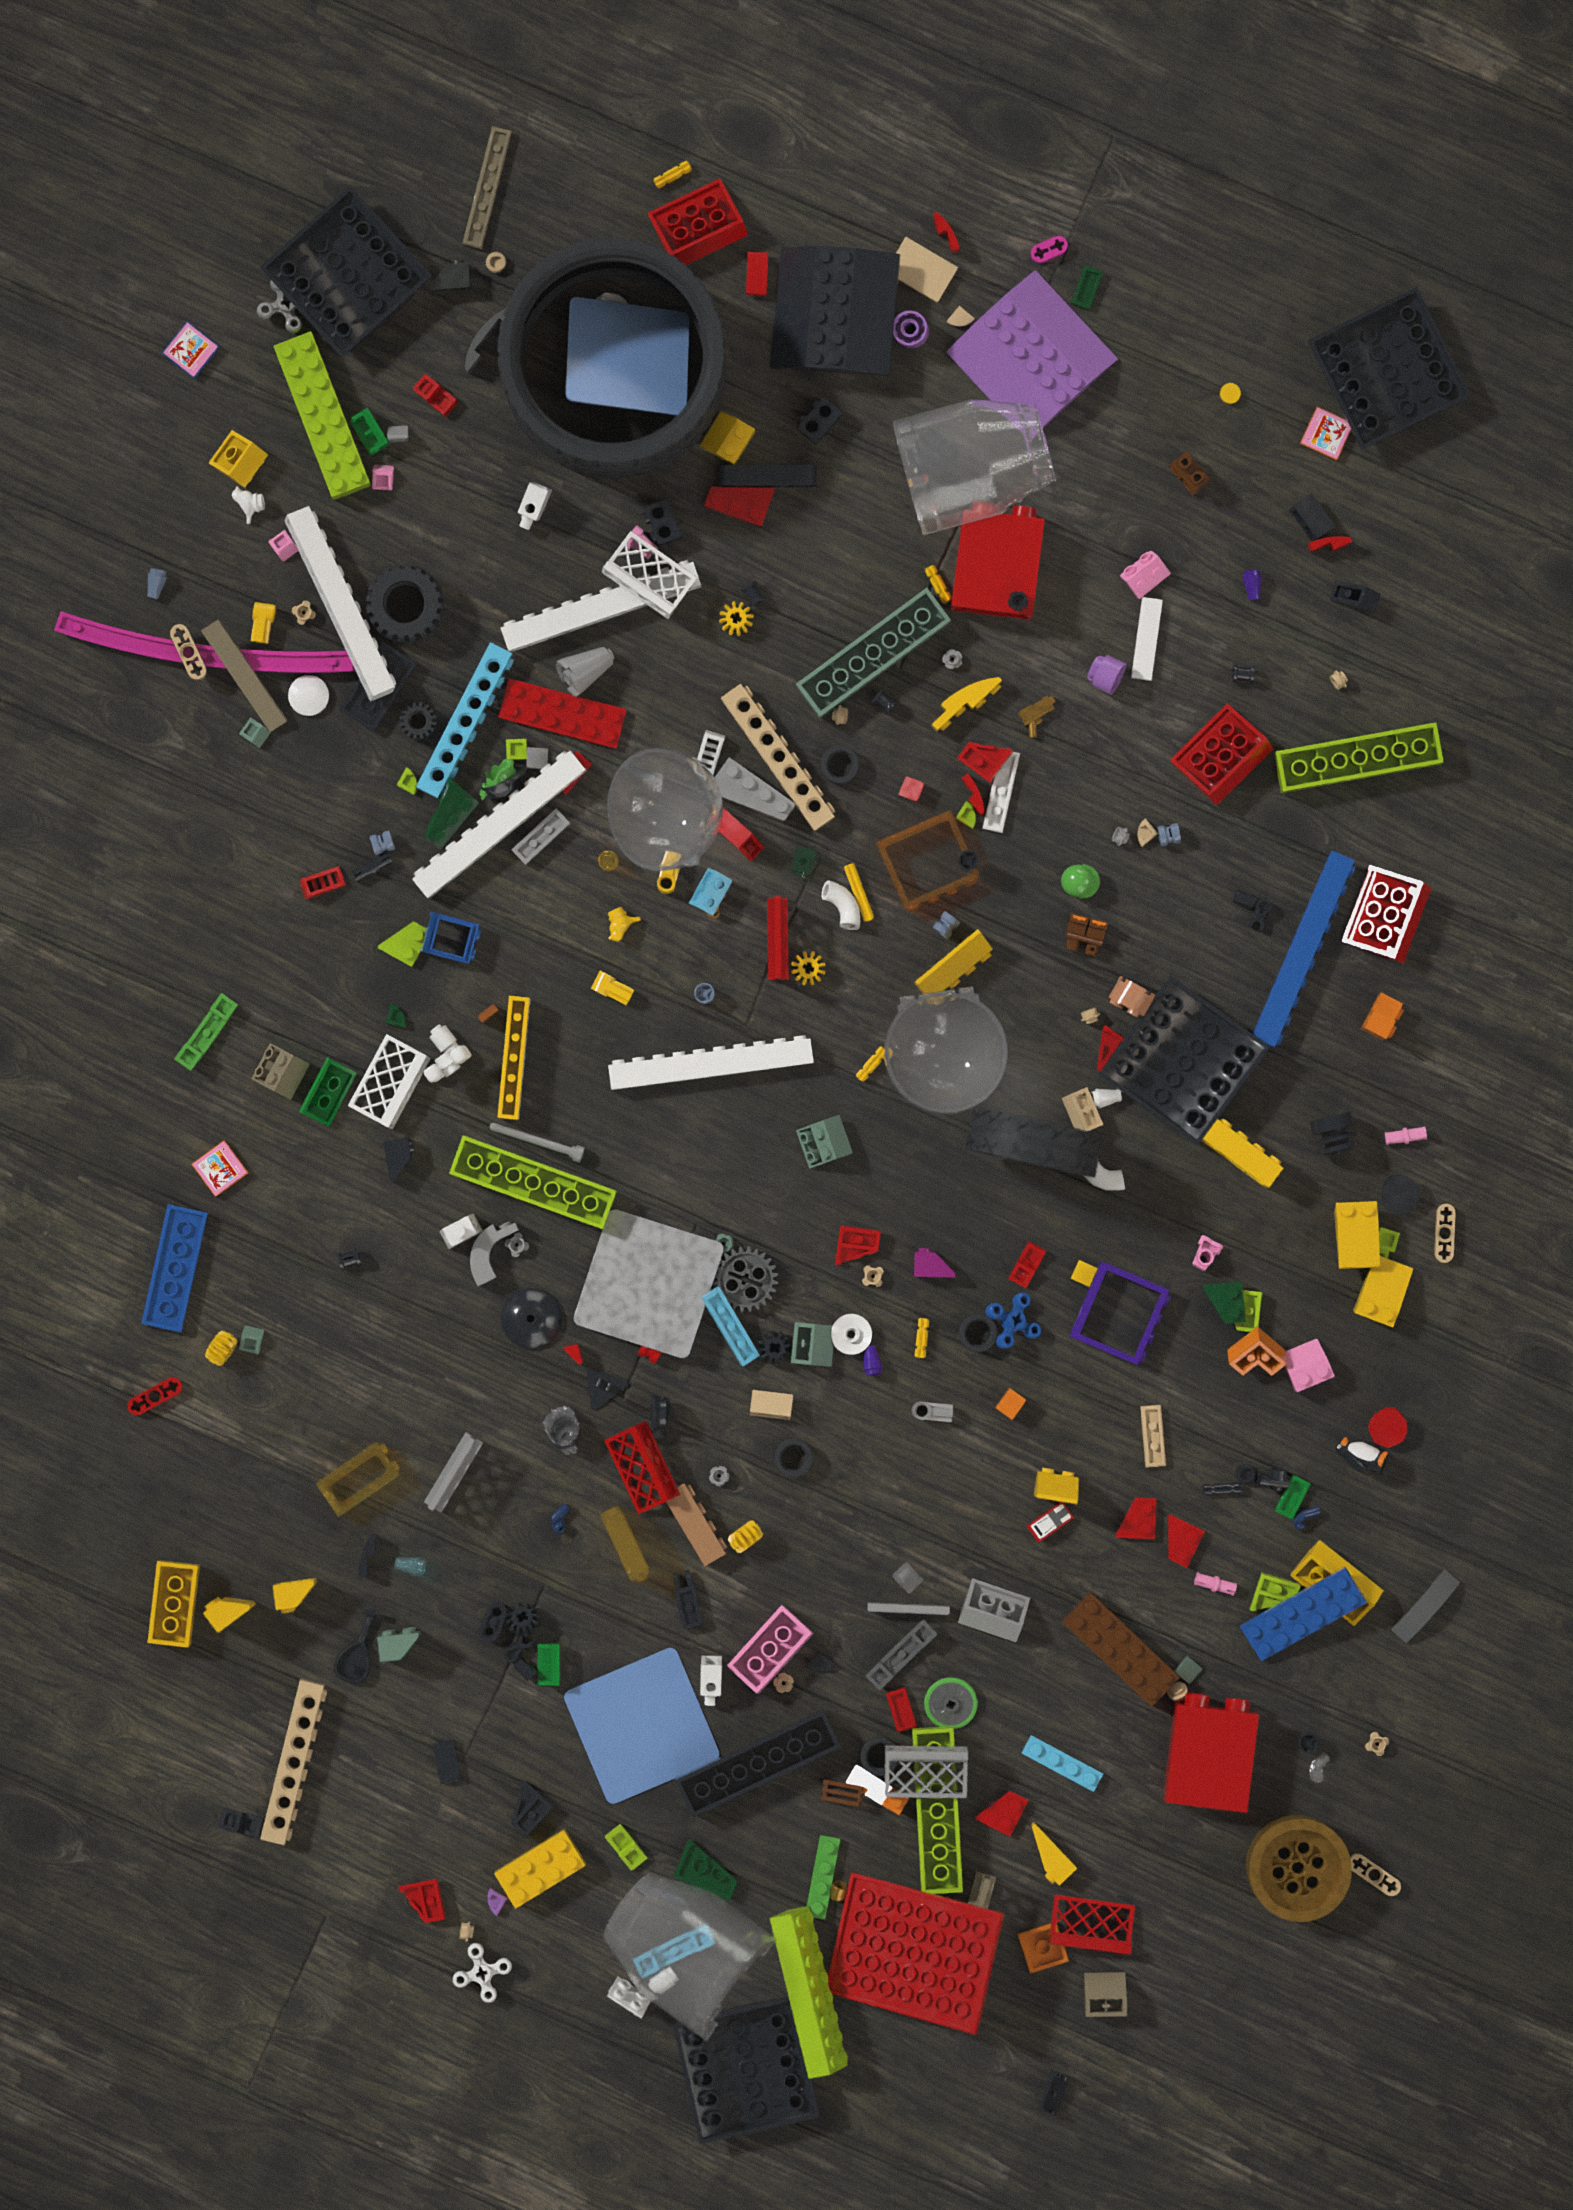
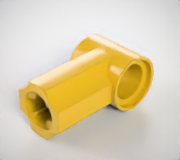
M255 602L251 642L269 643L276 605Z
M666 852L657 881V887L661 893L670 894L674 891L683 860L682 856ZM663 880H670L672 886L669 889L662 888L661 882Z
M599 971L590 988L624 1005L628 1004L634 992L627 985L616 981L614 977L602 971Z

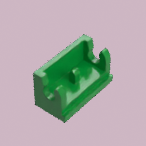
M368 407L351 418L350 423L370 456L390 445Z
M538 1643L537 1685L559 1686L560 1643Z

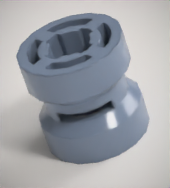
M1178 823L1171 824L1169 827H1157L1161 847L1167 846L1168 843L1172 842L1174 844L1181 843Z
M389 830L383 832L382 835L374 834L370 836L375 855L382 854L385 850H395Z
M944 911L941 915V920L936 922L932 928L949 939L952 935V930L957 928L960 922Z
M701 983L696 986L694 995L698 1002L707 1004L713 1000L715 992L710 984Z

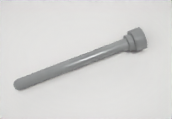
M490 1124V1130L567 1154L569 1158H572V1161L578 1163L582 1160L585 1147L579 1145L568 1147L503 1125Z

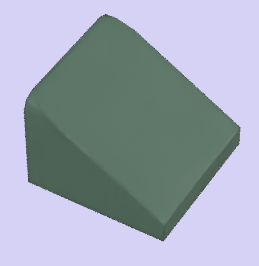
M250 717L239 734L260 748L269 736L270 731Z
M245 1326L239 1350L259 1354L264 1330Z
M1186 1656L1174 1672L1190 1684L1201 1672L1202 1668Z

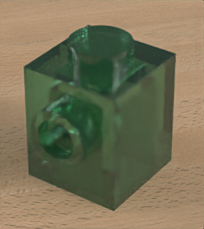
M800 846L796 847L791 871L795 872V876L806 878V875L811 876L816 850Z

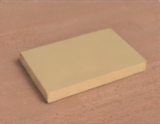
M905 237L896 252L901 255L898 280L938 303L958 267Z

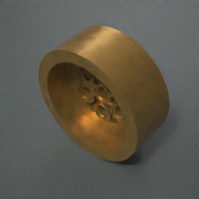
M1305 1815L1284 1816L1268 1823L1254 1837L1246 1857L1247 1879L1257 1899L1268 1911L1289 1921L1306 1922L1327 1915L1341 1903L1351 1881V1859L1341 1838L1322 1821ZM1306 1842L1308 1843V1850L1303 1853L1299 1852V1844ZM1286 1847L1289 1850L1288 1855L1283 1858L1279 1857V1849ZM1315 1857L1323 1859L1321 1866L1314 1867L1312 1865ZM1301 1862L1303 1864L1300 1872L1293 1871L1292 1866L1294 1863ZM1274 1868H1283V1874L1280 1877H1274ZM1309 1877L1317 1878V1884L1314 1887L1307 1886ZM1296 1882L1297 1889L1294 1892L1287 1891L1288 1883Z

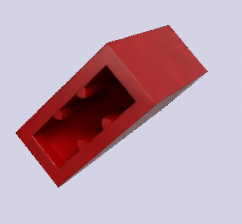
M721 805L709 813V817L706 819L708 823L750 862L765 848L745 826Z

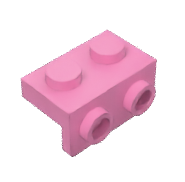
M1153 551L1144 553L1136 563L1128 566L1120 577L1128 584L1135 596L1140 599L1171 573L1159 556Z

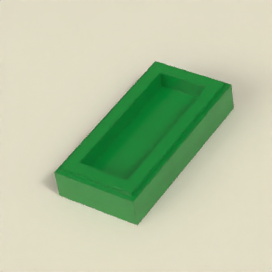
M1292 1474L1289 1480V1487L1285 1488L1274 1511L1293 1520L1311 1483Z

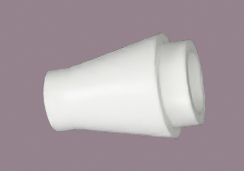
M1095 1089V1091L1090 1093L1098 1109L1122 1100L1121 1091L1118 1089Z

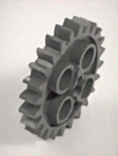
M748 1246L746 1252H743L742 1247H739V1253L731 1249L732 1255L729 1256L725 1253L726 1260H720L721 1267H718L717 1271L719 1273L715 1275L718 1281L714 1282L713 1285L720 1287L729 1304H733V1310L737 1306H740L741 1312H743L744 1307H747L749 1312H751L752 1306L759 1310L758 1303L761 1302L763 1305H767L764 1299H772L769 1292H776L772 1285L778 1284L777 1281L773 1280V1277H776L778 1273H772L771 1271L776 1266H769L771 1258L763 1259L765 1252L760 1256L757 1255V1248L753 1253L750 1250V1246ZM737 1260L744 1261L746 1265L744 1271H735L734 1263ZM758 1267L762 1268L765 1273L764 1277L759 1280L755 1279L752 1274L753 1270ZM731 1271L741 1276L747 1273L749 1274V1279L762 1283V1287L751 1283L743 1285L741 1284V1279L730 1276L728 1272ZM734 1279L738 1282V1288L735 1291L727 1289L726 1283L728 1280ZM750 1286L756 1288V1297L748 1298L745 1295L746 1288Z

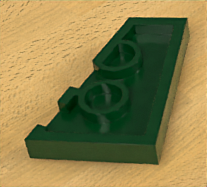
M449 777L446 782L445 792L440 796V804L437 811L432 815L424 837L440 850L479 804L478 801Z
M688 1839L673 1877L730 1900L738 1881L691 1839Z

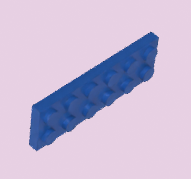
M170 1204L167 1205L141 1324L182 1332L208 1213Z
M1345 1566L1241 1624L1240 1628L1259 1659L1263 1661L1364 1605L1367 1600Z

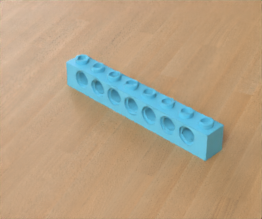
M490 642L416 786L417 789L437 799L440 798L441 794H444L448 777L454 779L459 769L456 767L459 759L463 761L468 751L465 748L468 742H473L477 734L474 731L477 724L481 725L486 717L484 711L487 705H492L496 697L493 695L496 687L500 689L505 679L502 677L505 670H510L514 662L511 652ZM494 662L500 665L499 671L491 673L488 669L489 665ZM482 681L490 682L491 686L487 691L479 689ZM473 699L481 701V706L478 709L470 707V702ZM470 717L472 719L471 725L463 727L461 725L462 718ZM454 735L462 736L463 741L460 745L452 744L451 740ZM445 753L453 754L452 762L444 763L442 761L443 755ZM436 771H442L444 778L441 781H435L433 774Z

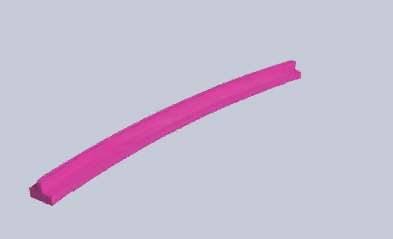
M62 611L54 629L56 632L101 646L183 663L173 640L111 627ZM182 642L181 644H178V646L180 647L181 645L187 642ZM195 644L206 667L227 669L212 646ZM192 647L184 648L183 656L191 658L194 655V649ZM240 649L253 670L259 672L330 673L353 671V664L347 651L285 652ZM198 657L192 662H187V664L196 665L195 661H199Z

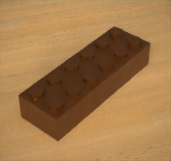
M1090 1591L1062 1620L1081 1641L1151 1707L1180 1678Z

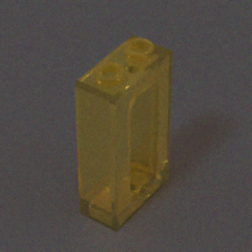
M378 1441L316 1483L338 1517L400 1476L398 1471L401 1468L395 1460L391 1461L387 1454L390 1452L384 1443L379 1444ZM373 1456L379 1457L386 1468V1472L345 1501H339L331 1489L332 1484Z
M620 1504L600 1514L630 1581L635 1580L636 1583L647 1579L650 1569Z

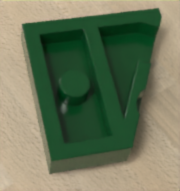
M1242 1281L1203 1285L1204 1291L1225 1324L1246 1322Z

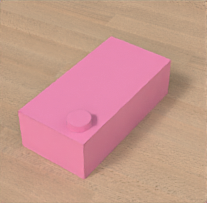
M781 1605L727 1667L753 1691L760 1694L814 1633L785 1606Z

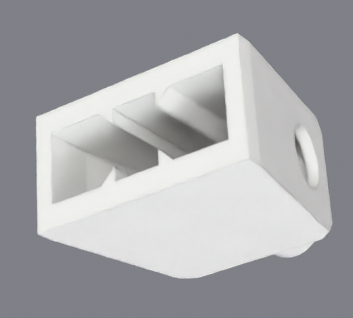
M535 482L529 483L518 513L522 514L518 526L529 530L533 520L537 521L540 519L552 492L551 489ZM530 504L535 506L534 512L529 510Z
M471 1214L443 1228L439 1232L448 1249H451L478 1235L483 1230L475 1215Z
M722 1656L701 1657L700 1695L705 1696V1705L707 1706L717 1705V1696H721Z

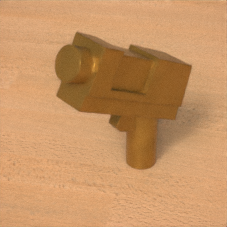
M1045 696L1039 702L1029 705L1018 713V717L1022 718L1024 726L1028 725L1029 738L1037 737L1036 725L1042 722L1040 717L1055 709L1053 704L1056 702L1053 696Z

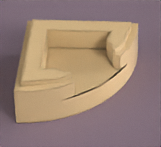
M959 306L946 323L951 326L961 327L971 324L975 318Z
M1146 819L1141 822L1137 832L1141 847L1158 835Z

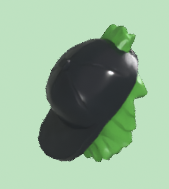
M504 759L499 766L493 765L491 773H485L487 779L481 785L479 794L481 799L484 800L487 795L493 798L507 797V795L514 791L516 779L526 772L525 768H514V761L512 759Z

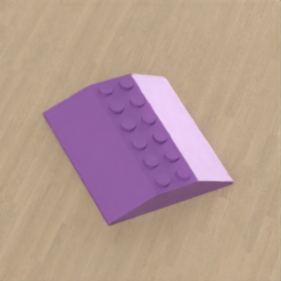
M1036 270L1003 296L946 352L1028 442L1118 360Z

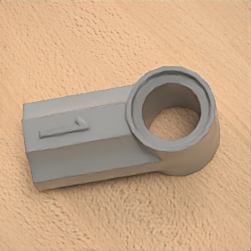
M919 1401L912 1406V1414L916 1419L952 1422L953 1404ZM920 1405H924L927 1408L924 1416H918L916 1413L917 1407Z

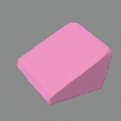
M374 465L372 489H393L394 466Z
M285 530L268 541L282 561L287 560L298 552L297 546Z

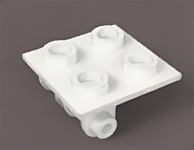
M618 1976L607 1997L640 2018L643 2017L652 1999L646 1992L638 1990L630 1982Z

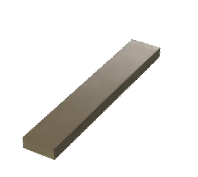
M492 126L463 245L483 249L512 131Z
M218 619L202 629L201 632L267 729L271 732L287 722L286 717L221 621Z

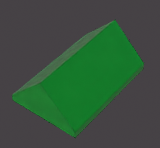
M326 1058L299 1112L329 1127L357 1072Z

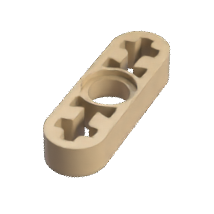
M177 624L170 631L174 645L189 676L194 680H202L207 674L206 666L189 630L184 625ZM176 630H185L183 637L185 641L189 639L190 643H184L179 647L178 644L182 642L179 637H175L177 634ZM192 647L194 655L191 658L184 657V648ZM197 657L199 661H195L199 668L202 667L203 669L200 671V676L192 674V671H194L192 664L187 665V662H192Z
M1442 1204L1436 1210L1434 1256L1437 1261L1447 1263L1454 1256L1455 1209L1450 1204ZM1444 1207L1451 1211V1215L1447 1216V1222L1451 1221V1226L1448 1224L1439 1225V1221L1444 1222V1215H1440V1211H1443ZM1446 1227L1450 1230L1451 1234L1448 1239L1440 1237L1439 1231L1441 1228ZM1439 1241L1450 1242V1246L1446 1245V1251L1449 1252V1256H1446L1445 1260L1438 1254L1439 1251L1443 1250V1245H1438Z
M1356 1853L1350 1856L1353 1872L1388 1896H1395L1400 1892L1401 1884L1395 1877L1361 1854ZM1361 1858V1863L1366 1867L1368 1863L1371 1864L1365 1870L1364 1875L1361 1874L1364 1871L1361 1867L1353 1868L1354 1863L1352 1861L1354 1859L1358 1860ZM1372 1869H1377L1380 1872L1379 1879L1375 1881L1369 1878V1872ZM1384 1875L1388 1876L1385 1880L1389 1883L1395 1882V1890L1387 1891L1388 1887L1384 1883L1381 1886L1378 1885L1384 1879Z

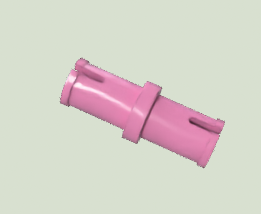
M1425 1126L1385 1132L1386 1145L1402 1142L1409 1144V1141L1427 1139Z
M1198 1572L1194 1580V1585L1209 1588L1212 1592L1219 1591L1234 1596L1237 1583L1222 1580L1218 1576L1211 1577Z

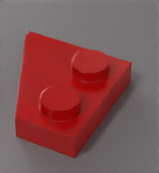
M1169 1514L1168 1559L1187 1568L1205 1531Z

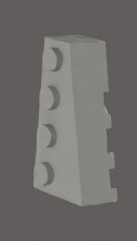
M730 757L706 789V793L785 822L796 806L794 802Z

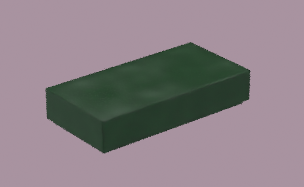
M1084 265L1070 304L1090 311L1104 272Z

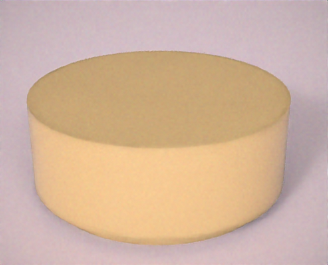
M494 252L487 257L486 266L490 272L498 274L505 270L507 263L503 254Z

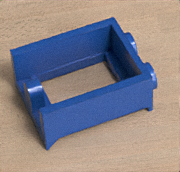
M430 912L429 916L431 917L428 928L425 930V940L423 947L420 948V952L469 964L470 960L473 961L476 949L473 948L474 943L479 940L481 929H478L479 924ZM440 919L471 927L463 957L432 949Z

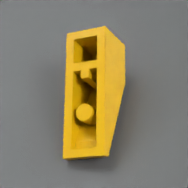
M1033 1822L1031 1827L1044 1869L1047 1872L1045 1877L1052 1884L1056 1882L1060 1885L1077 1867Z

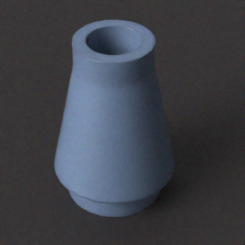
M156 568L150 569V572H148L147 597L159 599V595L167 580V571Z

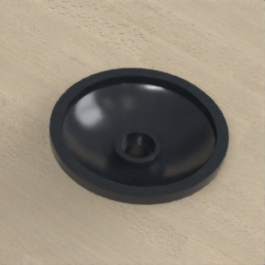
M526 1288L515 1292L507 1299L501 1312V1326L506 1337L515 1345L525 1349H537L549 1344L557 1336L562 1323V1314L557 1301L549 1293L537 1288ZM528 1315L534 1316L535 1319L532 1323L527 1321Z

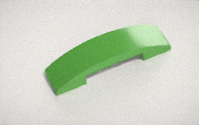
M221 993L206 1017L174 1060L192 1071L226 1025L238 1004Z

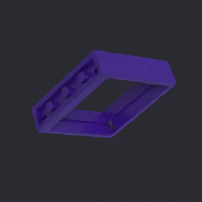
M1100 1261L1069 1336L1135 1365H1138L1139 1362L1143 1363L1147 1351H1144L1147 1343L1151 1344L1155 1335L1152 1332L1155 1324L1159 1325L1163 1316L1160 1313L1162 1306H1167L1171 1297L1168 1294L1169 1290ZM1106 1271L1161 1293L1134 1357L1080 1334Z

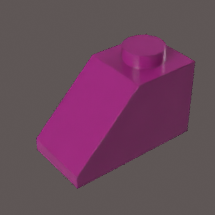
M919 1248V1252H914V1277H955L952 1269L935 1252H931V1248Z

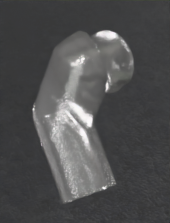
M1325 1752L1310 1764L1309 1776L1315 1783L1323 1781V1766L1331 1761Z

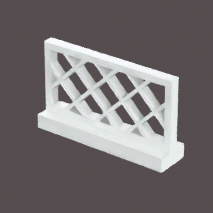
M631 531L602 569L604 575L667 619H669L697 579L693 574ZM631 538L638 543L639 550L628 551L627 543ZM652 552L655 554L656 562L645 563L643 553ZM640 553L642 564L630 565L629 555ZM619 556H626L628 566L619 567L614 561ZM660 564H669L672 567L673 573L661 575ZM657 565L658 575L647 577L646 567ZM643 567L644 578L636 579L632 576L631 569ZM684 575L690 579L687 585L678 587L676 576ZM673 577L675 587L664 589L662 578ZM659 579L661 589L652 590L649 588L648 580ZM676 591L677 599L673 604L666 600L665 592Z
M386 1034L348 1106L393 1130L431 1058ZM390 1040L396 1044L398 1052L387 1055L385 1048ZM410 1051L416 1054L411 1063L404 1064L403 1053ZM399 1055L401 1066L391 1069L388 1058ZM385 1059L388 1070L378 1073L376 1064L378 1061ZM403 1068L404 1078L401 1081L395 1082L392 1072ZM389 1073L392 1083L381 1087L379 1076ZM376 1077L378 1088L368 1091L366 1086L368 1079ZM393 1086L395 1092L393 1098L385 1100L383 1089ZM380 1091L382 1101L372 1104L369 1094ZM366 1095L369 1106L362 1108L356 1106L355 1103L358 1097ZM383 1104L385 1113L380 1119L375 1116L373 1107Z

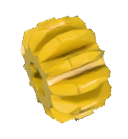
M733 601L732 609L727 604L724 606L728 611L727 613L720 611V615L726 618L720 619L719 623H727L722 627V630L725 631L730 627L729 635L731 636L734 630L737 631V636L741 635L740 629L747 633L748 629L745 625L750 627L753 625L752 622L747 621L753 618V614L746 615L750 611V607L742 610L743 602L739 604V608H736V603ZM735 614H739L741 622L733 623L731 616L735 617Z
M804 951L803 960L797 955L796 959L800 962L799 964L792 962V966L798 967V969L791 972L792 974H800L795 978L796 981H799L801 977L804 978L802 985H806L807 979H810V984L814 985V977L817 981H821L817 973L825 974L824 970H819L820 967L825 966V963H817L822 957L819 955L814 960L815 952L813 951L810 954V958H807V953ZM807 963H811L814 971L806 974L805 969L802 968L804 964L807 966Z
M220 1331L207 1348L205 1357L213 1364L223 1365L234 1351L237 1339L229 1332Z
M749 1521L732 1533L728 1541L737 1553H742L762 1538L763 1533L758 1524L754 1521Z

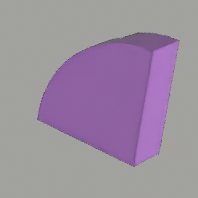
M490 1887L487 1901L491 1911L497 1916L508 1898Z

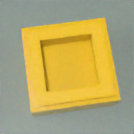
M1079 1260L1071 1279L1090 1287L1098 1268Z

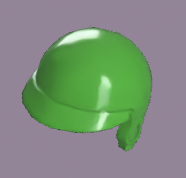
M1077 864L1068 867L1063 872L1061 885L1064 891L1073 897L1080 899L1089 898L1098 890L1100 878L1093 867Z

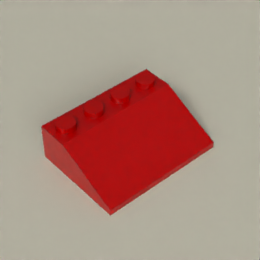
M721 179L715 180L647 213L665 252L675 256L685 265L748 236L745 224Z
M1226 704L1170 759V762L1216 806L1273 750V747L1263 734L1229 704Z
M1370 865L1342 942L1404 964L1432 887L1422 881Z

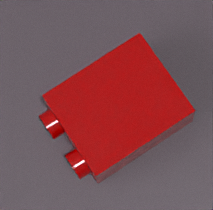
M972 501V509H963L950 610L1031 620L1045 519L1036 518L1037 509L1033 507L1013 506L1012 515L996 513V503ZM1012 592H1024L1027 595L1028 605L1026 608H1023L1021 611H1014L1008 605V599H1010Z
M1186 1693L1185 1702L1174 1703L1163 1800L1165 1803L1247 1813L1259 1714L1256 1711H1249L1251 1702L1249 1700L1226 1698L1224 1708L1209 1706V1695Z

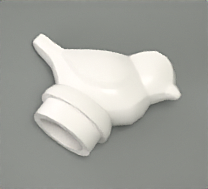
M238 486L233 491L232 498L245 512L247 524H251L253 513L265 510L263 494H252L249 491H242Z

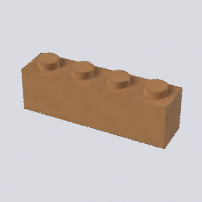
M683 1483L677 1487L680 1495L666 1502L702 1563L706 1566L725 1555L724 1549L727 1546L722 1538L717 1539L714 1533L717 1529L711 1520L707 1522L703 1515L706 1511L702 1504L695 1502L693 1497L696 1494L690 1485L686 1486Z

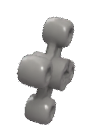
M270 281V287L276 292L277 299L273 303L262 302L257 307L258 317L265 320L269 319L274 313H280L286 318L285 327L290 333L299 332L302 323L295 315L296 307ZM283 299L286 303H290L289 308L286 305H282ZM262 309H267L268 312H267V313H263L261 310H262ZM290 323H295L297 326L292 327Z

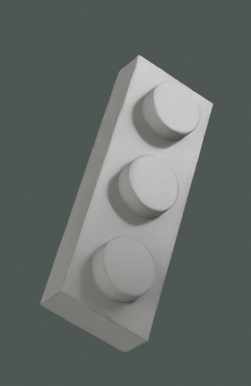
M555 809L523 838L512 851L526 865L570 823Z

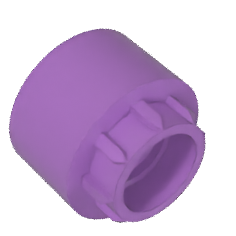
M905 311L895 318L893 335L903 347L917 348L927 340L929 326L920 313ZM915 325L916 331L913 334H907V326Z
M1109 655L1105 657L1097 656L1087 678L1093 682V687L1112 695L1123 677L1126 663Z

